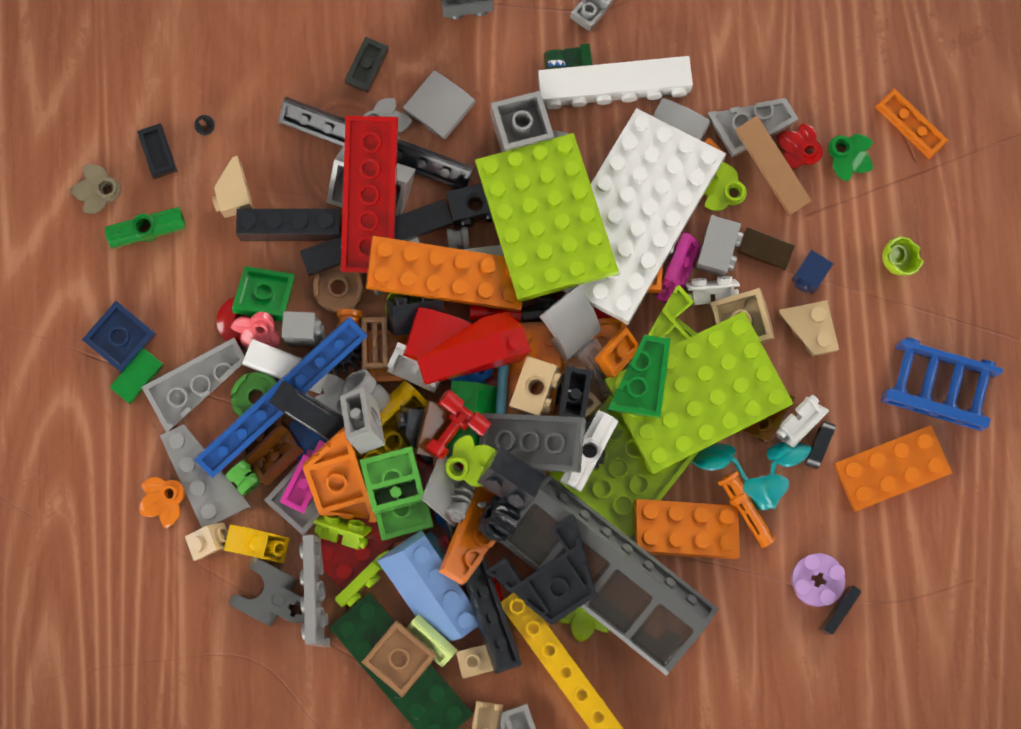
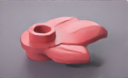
M257 312L251 318L240 317L234 320L231 325L234 331L242 333L240 343L245 349H248L252 339L274 348H278L280 345L281 335L274 329V319L269 313Z

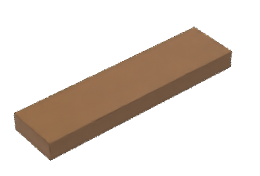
M758 115L735 129L736 134L788 215L793 214L811 202L810 197Z

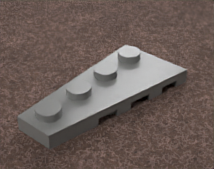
M235 338L142 386L145 395L166 432L171 430L242 365L245 355Z
M304 535L303 543H300L299 547L300 557L303 559L300 582L304 586V596L301 597V610L305 615V623L301 626V635L307 645L331 647L330 637H324V627L328 625V613H325L321 604L324 598H326L324 583L322 580L319 581V575L324 573L321 538L315 535Z

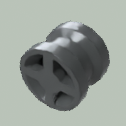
M462 227L460 230L447 228L449 248L470 249L467 227Z

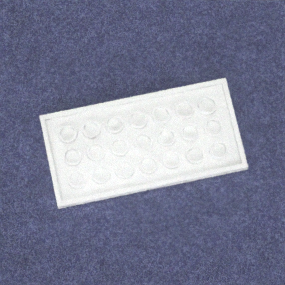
M637 108L591 183L617 263L619 275L579 285L593 307L627 325L630 323L726 156V153ZM574 287L565 289V290H563V291H565V292L568 293V292H569L570 290H572Z

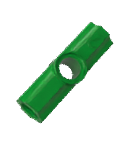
M176 207L150 215L139 214L131 220L106 226L105 235L110 248L114 249L140 241L152 242L159 236L185 230L186 223L181 208ZM146 223H150V229L145 233H141V227Z

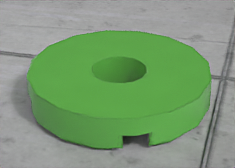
M263 372L243 375L235 382L231 390V402L234 411L240 417L253 405L250 401V396L254 391H261L265 394L277 381L272 376Z

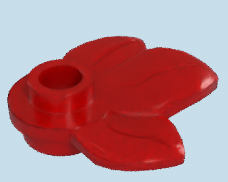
M801 124L797 132L783 131L776 136L779 146L784 151L782 155L791 169H797L803 164H816L823 156V148L817 142V133L809 125ZM810 148L815 150L812 154L805 153Z

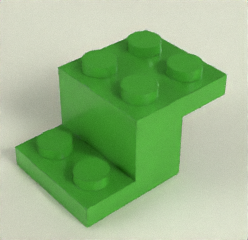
M412 446L360 460L372 512L376 515L382 541L434 528L429 506L421 499L425 490Z

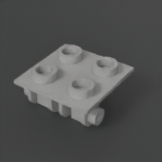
M445 456L443 460L438 458L421 499L453 527H456V524L465 518L467 508L471 504L470 499L474 496L472 491H475L476 487L471 486L465 480L457 481L451 479L445 470L448 457ZM455 465V469L457 471H462L457 465Z

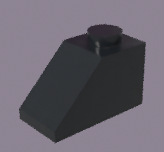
M401 406L395 420L396 427L398 428L397 432L409 447L412 446L413 451H415L425 408ZM414 453L418 460L426 464H432L433 457Z

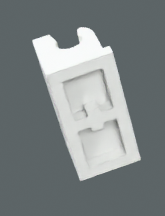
M398 342L387 367L389 368L387 372L435 393L440 381L424 385L417 361L404 356L403 352L406 345Z

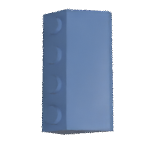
M422 530L377 559L414 615L417 616L419 614L446 640L451 642L460 639L478 627L470 600L457 582L439 572L443 561Z

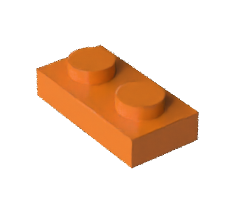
M627 327L619 329L594 360L607 378L610 376L615 378L632 359L639 344Z

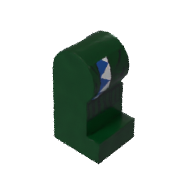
M590 43L580 44L579 47L554 49L545 52V70L592 65Z

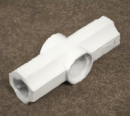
M597 411L584 435L583 447L589 444L593 445L597 450L596 456L587 458L582 453L581 473L565 472L560 482L576 491H582L617 426L618 420L605 412Z

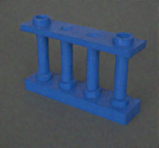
M907 337L905 340L901 339L896 343L895 349L904 351L896 385L892 389L889 388L883 392L882 403L977 431L988 429L991 418L983 416L984 413L981 410L990 376L994 378L1003 373V368L996 367V363L993 361L980 360L979 362L921 345V341ZM915 354L929 358L921 393L917 394V396L907 394L908 390H906ZM940 362L955 366L946 401H943L942 404L932 401L933 398L931 397ZM965 369L980 373L972 406L968 411L958 409L956 404Z

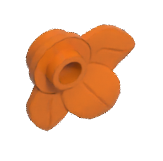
M151 477L145 480L141 485L147 495L140 502V514L145 517L159 516L163 527H170L178 520L181 514L180 503L185 497L183 485L177 480L164 481L159 477ZM169 489H172L174 492L172 498L168 494Z

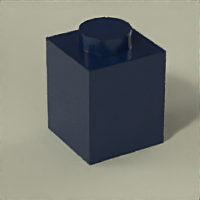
M811 250L791 281L795 283V287L800 291L813 294L834 263Z

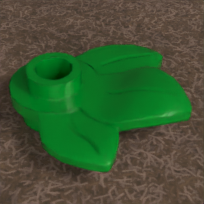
M855 134L849 138L843 135L832 138L828 144V152L833 158L832 168L836 175L844 181H849L853 172L866 173L872 171L873 164L866 151L871 147L873 141L862 134ZM836 146H843L844 152H838Z

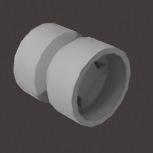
M366 369L352 374L343 384L341 393L344 395L364 386L378 402L379 412H382L390 401L389 393L380 384L376 385V380Z

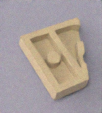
M827 300L778 311V316L781 319L783 318L792 329L791 332L797 339L803 342L804 347L812 357L839 350Z

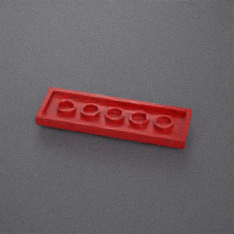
M345 115L341 272L368 273L372 237L378 236L395 239L398 117Z

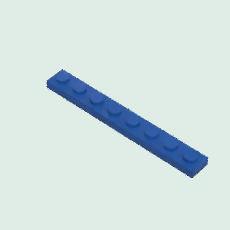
M349 316L201 451L194 460L212 478L215 477L283 414V412L269 403V400L283 380L307 392L368 335Z

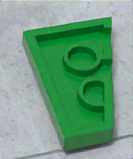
M649 335L643 336L607 411L652 418L661 417L671 339Z

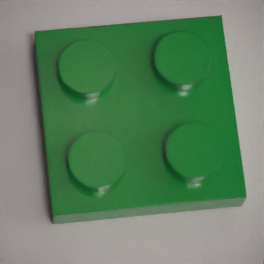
M244 266L232 306L233 313L254 316L257 312H266L274 320L283 322V311H287L295 283V274Z

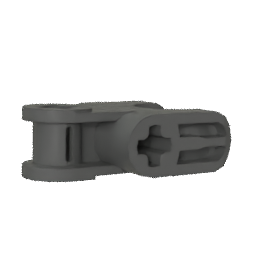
M252 557L249 567L261 575L264 581L263 592L254 599H248L235 594L230 597L228 603L232 607L271 627L278 616L289 622L304 623V613L294 616L295 611L292 609L293 605L301 603L302 597L291 591L297 578L259 558Z

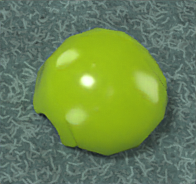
M902 236L889 240L882 253L885 267L892 274L900 276L917 273L924 261L919 256L921 248L913 243L910 238Z

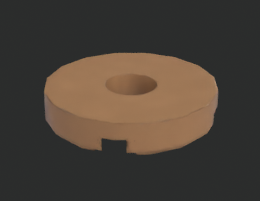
M340 265L317 273L313 282V294L323 309L337 314V310L355 309L362 301L364 294V282L359 273L341 272ZM343 282L346 285L345 291L342 294H334L332 292L334 283Z

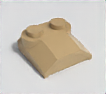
M760 288L710 302L716 324L745 311L762 344L774 339L767 305Z

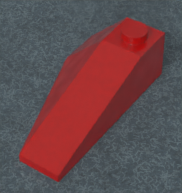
M503 312L479 319L418 358L417 363L424 385L522 362L531 350L523 327L508 312Z

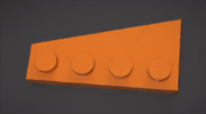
M484 486L476 487L475 491H472L474 496L470 499L471 504L467 508L466 516L458 523L439 569L440 573L460 585L467 582L483 560L485 553L496 542L485 537L486 535L482 534L478 529L479 518L482 516V510L485 507H478L477 504L479 502H491V499L497 496Z

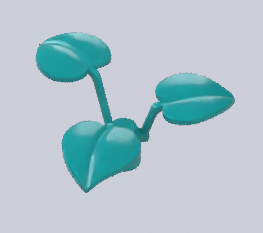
M785 442L774 444L767 451V458L773 461L771 463L770 475L749 480L738 460L733 457L736 454V449L728 444L716 443L699 451L691 463L705 470H719L726 467L730 462L733 463L744 481L743 490L745 494L753 499V504L757 510H767L770 508L775 509L781 497L789 489L788 479L775 474L777 465L780 464L784 467L797 465L808 457L812 448L810 445L800 442L794 448Z

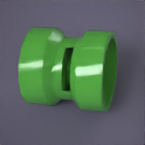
M245 460L236 464L226 474L227 479L237 485V490L242 496L253 491L261 483L257 474L252 472L251 465L245 462Z

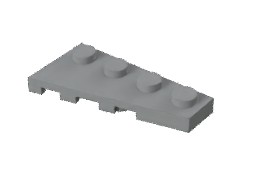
M184 424L160 435L202 528L207 525L220 523L252 507L238 492L235 485L227 479L222 470L212 478L194 460L204 448Z

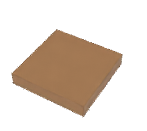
M396 620L364 658L362 663L403 697L435 659L437 654Z

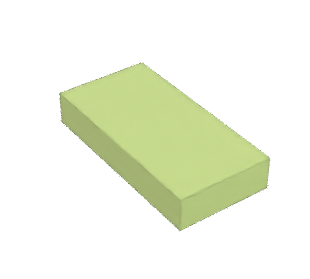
M419 614L406 628L437 654L434 661L442 668L458 651Z

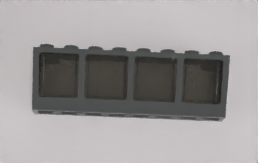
M548 474L542 481L535 499L520 512L521 519L517 522L518 527H515L513 534L509 535L507 540L500 542L534 570H538L566 552L551 527L573 513L597 591V596L581 607L667 676L710 624L718 608Z

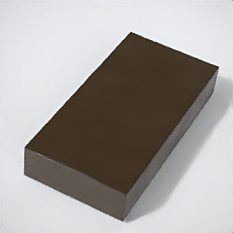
M747 227L737 252L785 271L795 245Z

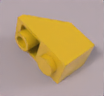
M230 525L224 551L284 564L290 538L247 527Z

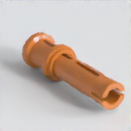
M738 470L732 471L719 479L717 483L719 486H723L730 498L729 503L738 508L760 547L764 548L776 539L750 497L745 494L743 483L738 477L740 473Z

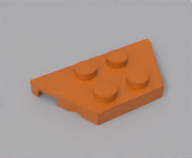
M343 427L303 463V470L319 515L332 517L337 515L341 518L352 520L353 517L369 519V522L373 523L377 522L376 515L372 512L364 476L354 446L346 439L345 427Z

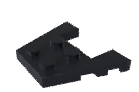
M573 513L551 527L566 552L524 579L520 576L508 556L486 570L490 577L496 578L504 585V588L511 593H515L525 601L524 604L551 625L597 596Z

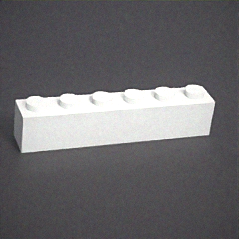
M689 56L538 70L539 91L545 107L550 110L559 109L562 105L582 107L587 105V103L593 102L605 105L614 100L633 102L637 98L645 97L648 100H656L666 95L679 98L690 93L693 86Z

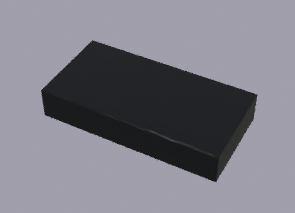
M159 123L137 131L152 178L157 179L177 172L178 170L163 125Z
M854 585L848 586L819 630L826 635H833L860 596L861 590Z

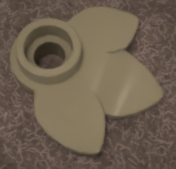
M94 164L83 165V173L86 180L77 183L70 189L73 196L85 202L83 207L84 213L90 214L103 210L107 202L115 201L121 193L119 182L112 177H108L103 167ZM112 187V192L105 194V189Z

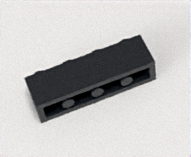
M237 209L236 235L240 241H329L342 236V213L340 209Z

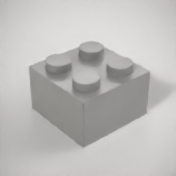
M540 91L491 103L490 117L501 152L554 139Z

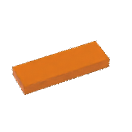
M895 88L875 107L929 160L949 141Z

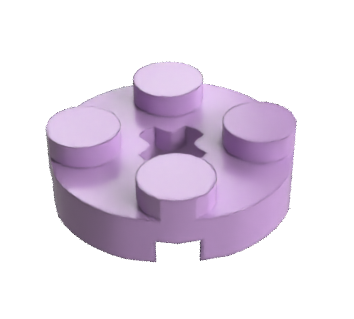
M822 553L808 555L798 561L792 570L791 583L797 597L807 605L814 607L831 605L839 599L845 588V570L837 560L829 555ZM821 573L825 583L824 585L820 584L817 588L814 586L815 581L811 580L813 575L817 576Z

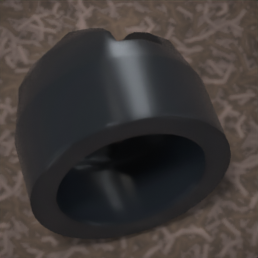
M201 115L195 120L194 127L197 133L205 136L214 131L215 123L210 116ZM202 119L210 128V130H208L207 132L205 131L204 127L199 123V121Z

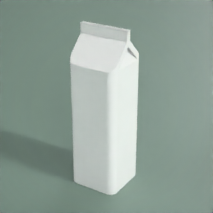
M252 339L242 365L281 379L302 358ZM328 373L309 391L320 394Z

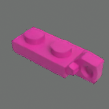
M683 232L680 241L676 244L674 256L666 268L661 293L656 295V299L660 302L667 303L678 285L684 290L701 249V244L691 234Z
M319 440L314 452L308 449L306 455L303 454L280 500L281 503L305 514L313 496L303 470V463L326 442Z

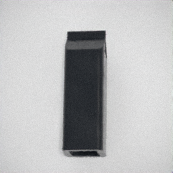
M284 380L269 400V403L327 441L345 427L342 415Z

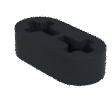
M826 420L821 422L811 444V453L805 459V465L816 470L819 468L834 434L835 424Z

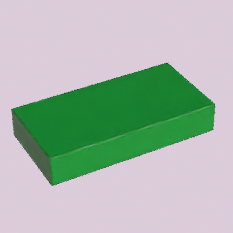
M143 348L111 384L110 388L131 405L143 391L142 386L150 383L165 365Z

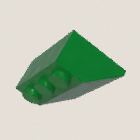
M452 380L451 391L464 401L463 405L472 413L478 412L482 415L483 413L496 412L497 387L478 382ZM468 427L466 430L460 428L446 446V449L449 451L446 456L449 458L453 455V446L461 437L471 435L474 446L479 445L480 436Z

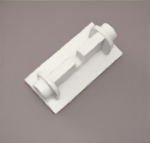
M732 276L717 277L716 281H707L706 278H695L691 280V283H686L685 286L688 291H691V293L687 294L694 301L693 305L710 304V294H715V301L739 294V290L734 289V287H740V284Z
M814 395L805 397V400L795 409L798 415L795 417L791 413L781 423L776 432L778 439L793 448L829 412L828 409L818 404L820 401Z

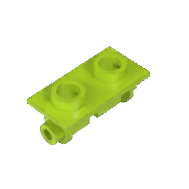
M320 515L314 520V524H317L314 533L318 534L319 538L337 543L339 535H343L341 545L357 550L360 548L365 549L368 539L364 537L372 530V527L364 525L362 521L347 520L337 515L332 517Z

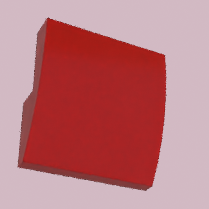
M419 307L403 355L417 361L418 358L472 325V323L446 313Z

